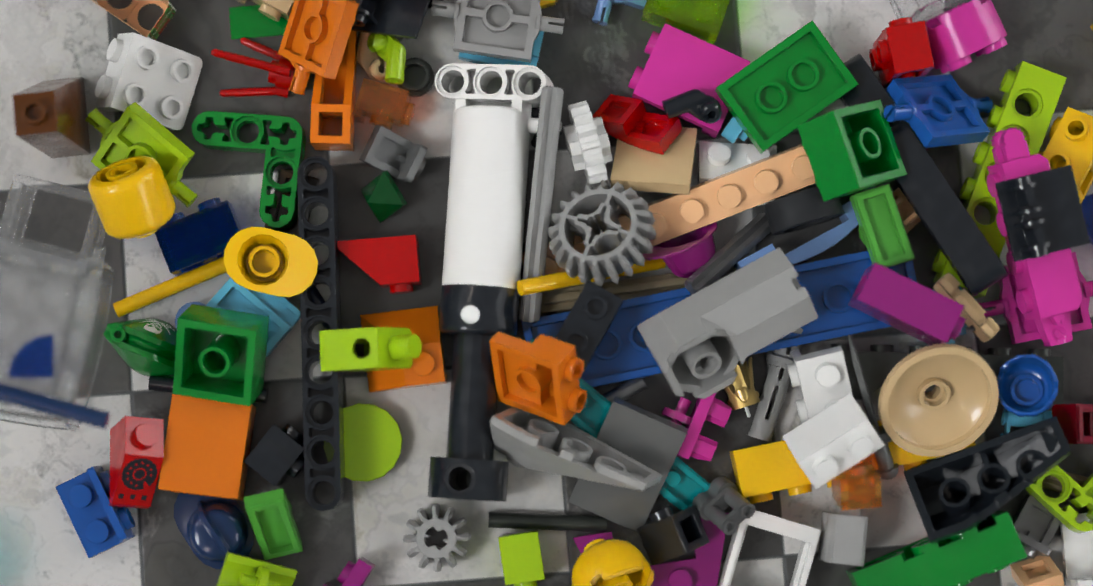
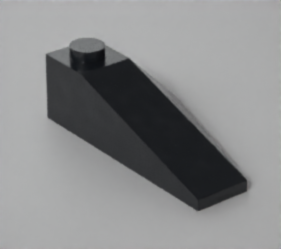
M1055 416L903 471L930 543L933 544L970 531L1071 455L1072 452Z

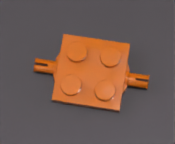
M294 0L278 51L279 55L289 59L294 68H296L290 88L288 89L289 91L305 95L311 73L325 78L336 79L347 41L355 22L359 3L352 0Z

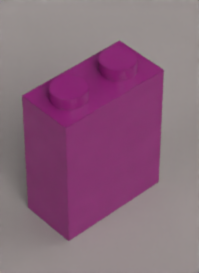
M876 262L865 269L848 304L929 345L945 344L950 339L956 340L966 318L960 316L965 307L964 305Z

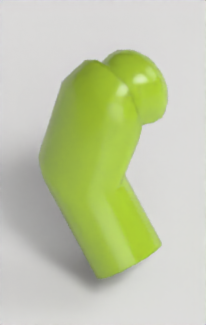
M371 33L367 40V46L371 52L377 53L386 62L385 82L395 85L403 84L406 64L405 46L393 36Z

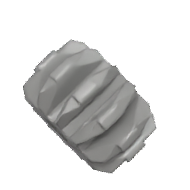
M433 504V518L431 519L423 508L418 509L417 514L423 524L421 525L415 520L409 519L406 525L417 531V534L403 536V542L417 543V547L407 552L408 557L412 558L421 551L424 556L419 561L418 566L422 569L427 566L430 558H434L433 567L435 572L442 570V557H445L451 568L455 567L457 562L451 551L453 550L461 556H466L468 552L465 547L456 544L457 540L467 541L471 539L470 533L457 534L456 529L464 526L467 523L466 519L461 518L452 524L450 520L455 514V508L449 507L444 518H441L439 504ZM431 527H434L436 531L443 529L446 531L448 538L443 539L447 543L445 547L440 548L437 544L432 546L428 544L426 538H429L431 534L427 532Z

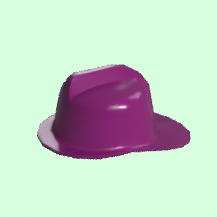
M714 222L653 246L652 253L642 255L645 260L662 258L674 275L680 278H689L716 253L713 233L717 230L718 223Z

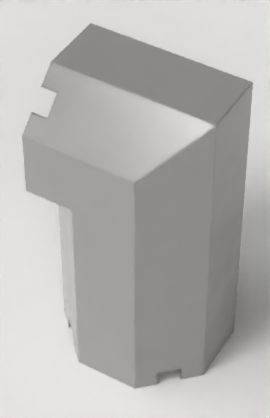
M780 247L637 325L647 348L676 396H685L683 392H690L695 398L705 399L733 384L737 376L734 369L739 361L743 365L747 356L818 318L807 290L799 284L796 278L798 277L797 272Z

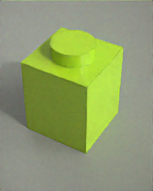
M538 530L498 537L505 585L538 586L537 580L545 579Z

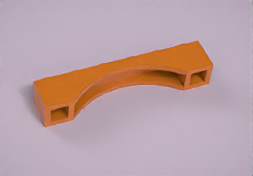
M351 30L336 79L325 78L318 74L314 76L311 101L310 144L315 150L354 151L358 31Z

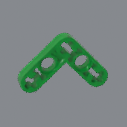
M206 111L197 115L191 126L192 135L203 147L212 150L265 153L259 207L260 217L273 230L284 231L291 228L298 217L297 173L298 167L304 161L306 132L301 124L294 118L287 116ZM213 121L219 129L230 130L231 141L227 142L229 137L225 133L217 132L212 134L211 139H208L202 130L203 128H209L210 123ZM248 123L256 124L259 128L256 140L251 143L242 142L239 139V131L242 126ZM270 124L269 129L273 133L280 134L285 133L286 127H290L293 133L297 134L296 138H290L288 145H284V142L279 137L268 136L267 125ZM280 164H289L293 168V176L285 184H278L273 180V171ZM272 189L282 193L291 192L290 196L282 194L281 204L288 210L287 215H281L278 222L269 214L270 209H275L278 202V196L275 193L271 194Z

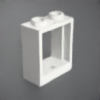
M755 510L753 516L744 519L738 525L735 533L732 534L718 586H731L748 525L802 541L789 586H806L821 530Z

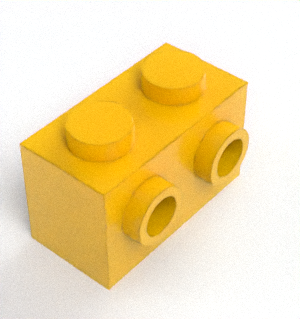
M1067 107L1063 117H1057L1052 124L1049 133L1051 140L1045 151H1039L1038 154L1049 160L1051 170L1068 165L1072 166L1080 203H1082L1093 182V116Z

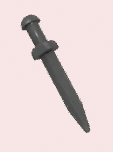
M848 334L853 366L869 422L885 445L874 452L879 468L875 472L879 478L891 480L898 474L899 465L894 464L888 442H891V438L886 433L884 427L878 425L862 365L852 338Z

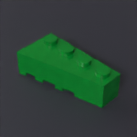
M996 510L970 531L933 544L930 543L927 536L864 563V566H856L846 572L852 586H965L971 583L975 577L985 573L991 574L1008 567L1009 564L1028 556L1008 511Z

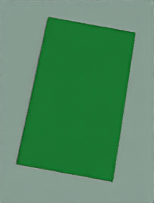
M260 5L229 7L231 40L243 37L256 38L284 35L288 20L281 17L279 22L268 18L258 11Z

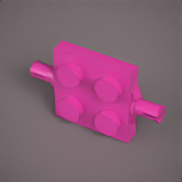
M1072 252L1083 301L1077 310L1070 311L1072 333L1092 329L1088 308L1090 297L1093 296V280L1086 282V279L1079 270L1076 252ZM1006 265L1004 267L1008 276L998 281L1000 287L999 299L979 302L984 309L993 308L992 310H987L984 315L986 318L1003 315L1008 324L1012 345L1041 339L1034 320H1025L1024 314L1020 312L1017 306L1016 292L1018 288L1015 276L1010 273Z

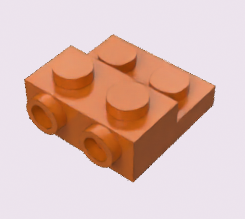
M499 331L489 340L499 402L563 426L576 413L582 411L587 401V392L581 389L579 379L584 369V362L576 357L575 345L540 334L533 343Z

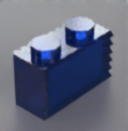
M213 198L204 201L197 206L198 212L186 217L183 212L175 213L164 226L157 229L155 235L171 274L179 276L224 256V249L230 238L242 230L234 208L228 200L221 202L220 198Z

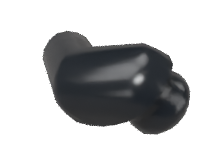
M697 89L686 91L662 101L668 119L689 113L701 121L712 124L717 122L722 115L720 103L715 98Z

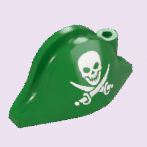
M144 318L107 324L103 333L104 337L125 363L135 372L147 377L174 375L177 329L170 323L160 319Z

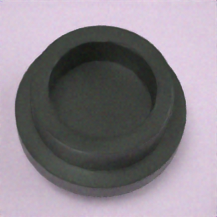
M420 58L407 59L404 83L397 85L399 90L410 97L425 95L430 91L434 83L432 67Z

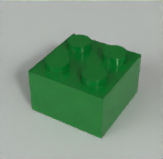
M881 99L832 110L797 126L802 139V146L807 153L815 176V183L820 190L824 202L872 189L907 175L889 122L886 121L887 118H884V108Z
M192 304L177 320L173 394L251 406L264 387L269 316Z

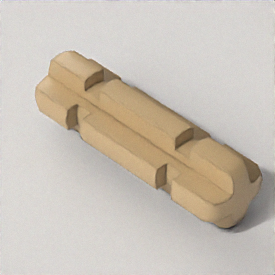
M951 273L945 274L934 284V291L965 306L960 316L966 318L965 325L967 327L972 325L975 328L972 332L981 342L985 343L992 339L1000 330L999 325L991 316L985 317L986 311L965 288L961 290L958 287L961 283Z

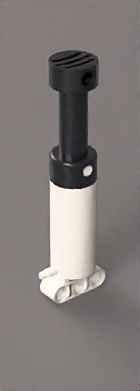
M452 63L441 67L436 73L434 81L438 93L454 104L439 320L440 332L454 336L447 452L446 457H430L428 497L506 502L509 461H493L494 444L490 420L497 412V391L489 340L498 331L513 337L517 336L520 298L517 291V281L521 280L530 133H537L539 118H531L532 108L540 107L542 88L545 86L553 87V83L541 69L532 65ZM462 76L464 78L463 87L456 93H450L449 85L451 81L456 77ZM497 77L502 78L500 90L494 94H488L487 85L490 80ZM534 78L541 79L540 89L535 94L526 95L525 86L527 82ZM560 122V132L562 130V122ZM468 472H470L472 479L469 487L465 479Z

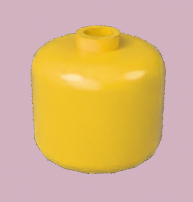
M133 156L113 162L95 173L88 183V191L106 233L117 239L145 238L154 234L173 217L176 209L175 201L161 166L153 157Z

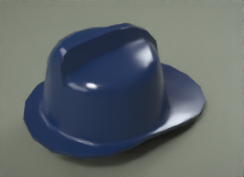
M179 493L174 504V519L181 534L200 561L212 568L222 569L227 551L249 556L254 544V531L236 500Z

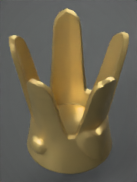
M752 356L748 360V366L746 360L743 365L739 361L734 369L737 376L733 384L724 388L729 398L727 403L732 408V411L745 408L748 418L751 417L748 406L761 402L759 392L754 388Z

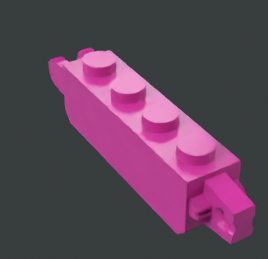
M1011 127L1007 130L996 132L992 136L993 139L990 140L992 142L991 146H993L992 152L995 165L987 166L989 172L987 187L991 196L996 200L999 212L996 216L997 227L1001 235L1005 236L1008 248L1006 263L1010 273L1015 276L1018 288L1016 292L1017 306L1020 312L1024 314L1025 320H1034L1044 346H1057L1073 341L1070 311L1079 308L1083 301V296L1071 248L1049 253V255L1029 258L1017 262L1013 260L995 183L1051 170L1049 160L1040 154L1030 156L1027 141L1024 140V137H1026L1023 135L1024 132L1016 129V127Z

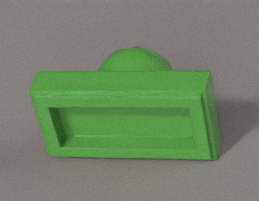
M890 184L849 197L859 224V238L867 247L872 264L876 262L886 268H890L915 259Z
M284 488L244 497L245 510L264 560L303 552L302 540L292 514V505L286 497Z

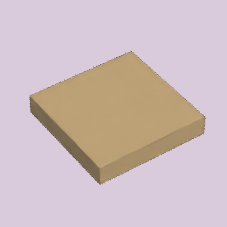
M682 127L683 130L663 155L637 148L617 139L610 186L612 187L618 181L625 190L632 188L635 191L690 195L697 144V128Z

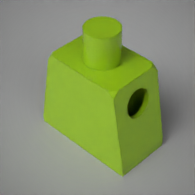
M367 327L319 331L321 371L369 372L411 368L413 359L418 358L422 351V343L419 336L411 334L409 328ZM355 344H364V357H358L355 354Z

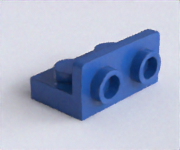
M93 466L87 469V472L55 487L88 558H93L135 537L131 529L135 527V521L127 507L109 506L110 471H104L102 466Z

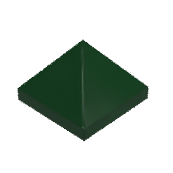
M388 170L381 173L361 189L366 202L380 223L407 204Z

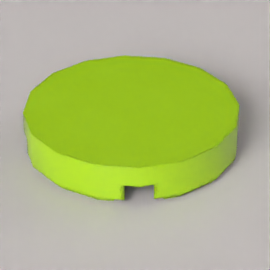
M357 403L343 408L345 477L352 481L369 482L385 476L395 467L401 454L403 437L397 421L388 411L374 404ZM324 441V450L327 460L330 462L334 457V448L329 442Z

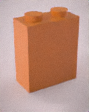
M172 394L164 445V459L161 466L158 489L168 492L243 501L248 465L244 461L250 454L256 407L254 405L245 406Z

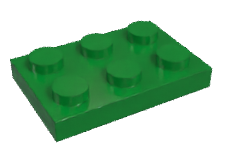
M812 20L716 87L715 92L760 154H762L796 130L798 125L809 121L858 85V82Z

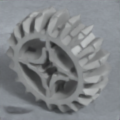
M602 180L598 189H593L592 185L586 183V192L579 195L578 192L572 190L571 197L573 200L570 203L560 200L559 207L562 213H551L554 226L548 228V235L551 238L549 248L553 255H555V261L558 266L562 267V269L565 268L567 275L572 277V279L578 276L580 281L586 284L588 280L591 281L594 278L596 284L602 287L605 279L610 277L612 282L618 284L619 274L625 272L626 275L632 277L633 270L631 266L634 264L644 266L645 259L642 254L652 253L653 246L650 241L656 239V231L653 227L655 219L652 212L648 210L649 207L645 199L639 198L637 192L632 188L625 190L618 181L609 188L608 183ZM620 213L631 219L629 231L623 230L618 220ZM575 235L580 236L584 241L583 244L586 248L583 254L574 249Z

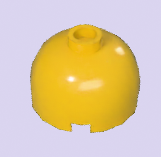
M596 539L585 546L584 552L579 555L572 568V586H651L654 581V572L645 556L637 547L624 540Z

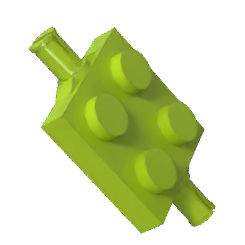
M136 102L129 105L119 120L114 123L99 112L97 108L88 114L85 121L102 134L100 148L91 160L96 167L102 169L113 162L133 156L153 157L161 166L171 194L187 208L193 204L198 195L183 184L181 178L185 167L195 155V152Z

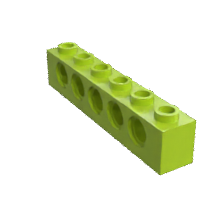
M1025 61L1019 63L1013 70L1008 69L999 88V91L1004 92L1003 98L999 106H993L986 122L987 127L991 128V132L986 142L983 141L978 144L972 160L973 163L977 164L972 178L967 176L959 193V198L964 200L963 206L998 258H1000L1006 240L1005 236H1002L998 230L996 216L999 212L996 200L991 196L987 187V166L995 165L992 152L993 146H991L992 142L990 140L993 139L992 136L996 132L1016 127V129L1024 132L1023 135L1026 136L1024 140L1027 141L1030 156L1038 154L1067 79L1064 76ZM1016 99H1023L1028 102L1031 108L1029 116H1023L1017 112L1015 108ZM976 206H983L989 211L990 222L988 225L980 224L975 219L974 210ZM939 249L932 265V271L937 272L933 283H936L945 274L951 273L961 283L958 287H961V290L963 288L967 290L941 249ZM988 288L980 292L973 298L978 299L984 297L986 295Z

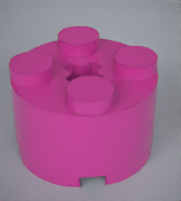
M972 0L962 3L925 22L935 70L940 68L942 74L955 71L971 63L970 54L974 52L978 57L996 51L1008 44L1005 36L1008 34L992 0Z

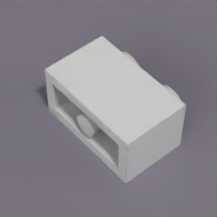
M851 393L782 436L797 463L815 489L885 446Z

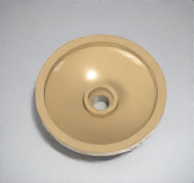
M956 344L926 346L903 358L888 374L879 395V417L891 440L905 451L927 457L952 454L973 443L990 425L998 406V383L994 372L987 362L973 350ZM935 385L932 391L925 392L928 387Z

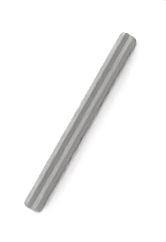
M545 86L541 90L522 279L545 275L549 238L548 228L550 227L564 94L563 89L560 87ZM543 292L520 296L519 320L529 323L539 321Z

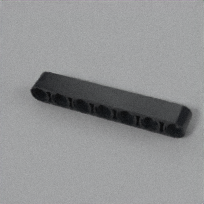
M860 54L844 63L858 82L854 89L840 98L845 107L880 99L884 109L887 105H895ZM904 120L889 122L907 175L894 179V181L970 294L974 297L1008 276L1002 262L908 123Z

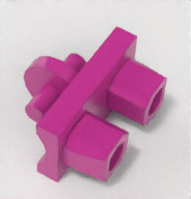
M716 393L705 399L697 398L690 417L686 414L692 401L680 397L675 410L664 407L661 413L663 416L670 418L672 422L681 426L684 424L688 428L687 435L677 456L683 459L692 457L704 461L712 460L718 442L699 433L705 420L724 428L732 411V408L727 404L714 398Z

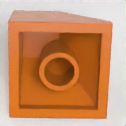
M438 306L360 315L362 328H409L411 334L418 335L422 343L421 354L418 358L413 359L411 368L367 372L369 393L447 383L442 335L439 330Z

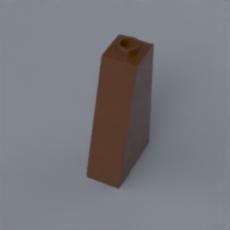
M83 77L42 81L13 95L17 137L51 158L91 154L88 122L85 121L87 118Z

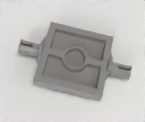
M432 0L431 16L454 19L456 28L453 44L454 52L531 63L533 45L539 35V31L563 35L565 18L542 16L540 0H456V3Z

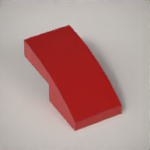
M610 94L593 115V118L602 117L606 133L637 148L662 155L683 130L678 117L668 119L666 115L646 112L643 100Z

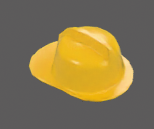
M249 227L238 231L232 236L224 249L223 262L227 274L236 284L253 291L277 297H293L308 289L317 275L318 259L315 250L306 240L292 234L264 227Z

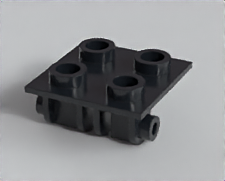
M356 0L355 2L359 3V7L351 30L417 39L430 0Z
M1071 165L995 183L1014 262L1049 255V253L1090 243Z

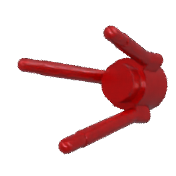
M245 37L240 39L242 45L275 60H272L270 63L219 49L211 51L214 57L269 71L268 82L275 84V87L222 89L219 91L221 97L275 95L288 98V89L290 88L296 68H294L289 59L279 55L278 51Z

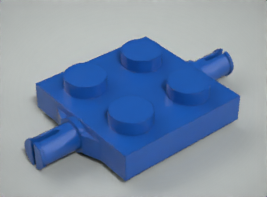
M951 74L895 78L886 88V91L896 105H887L885 107L884 118H887V122L902 120L908 122L925 148L983 142L991 132L979 114L991 112L993 102L992 100L989 101L990 97H969L958 86Z

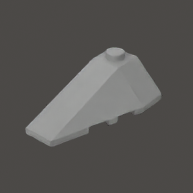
M515 407L493 415L490 420L494 449L507 456V461L517 467L645 491L654 486L662 478V475L570 423L563 426Z

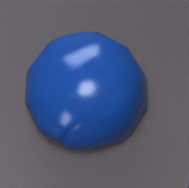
M1018 354L1000 367L997 378L999 399L1006 410L1019 417H1037L1052 406L1058 393V378L1048 361L1035 354Z

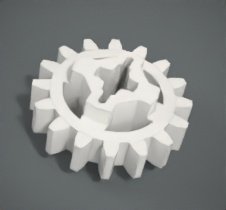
M586 100L568 105L571 124L563 126L574 171L583 170L587 183L592 185V187L599 186L602 180L608 183L605 164L613 162L602 117L593 118Z

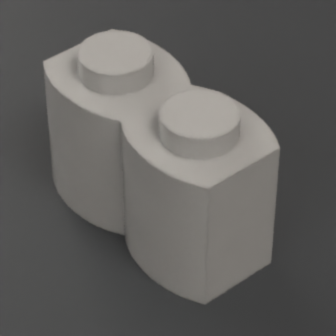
M831 505L830 513L822 512L818 560L828 563L864 566L868 517L860 516L861 508Z

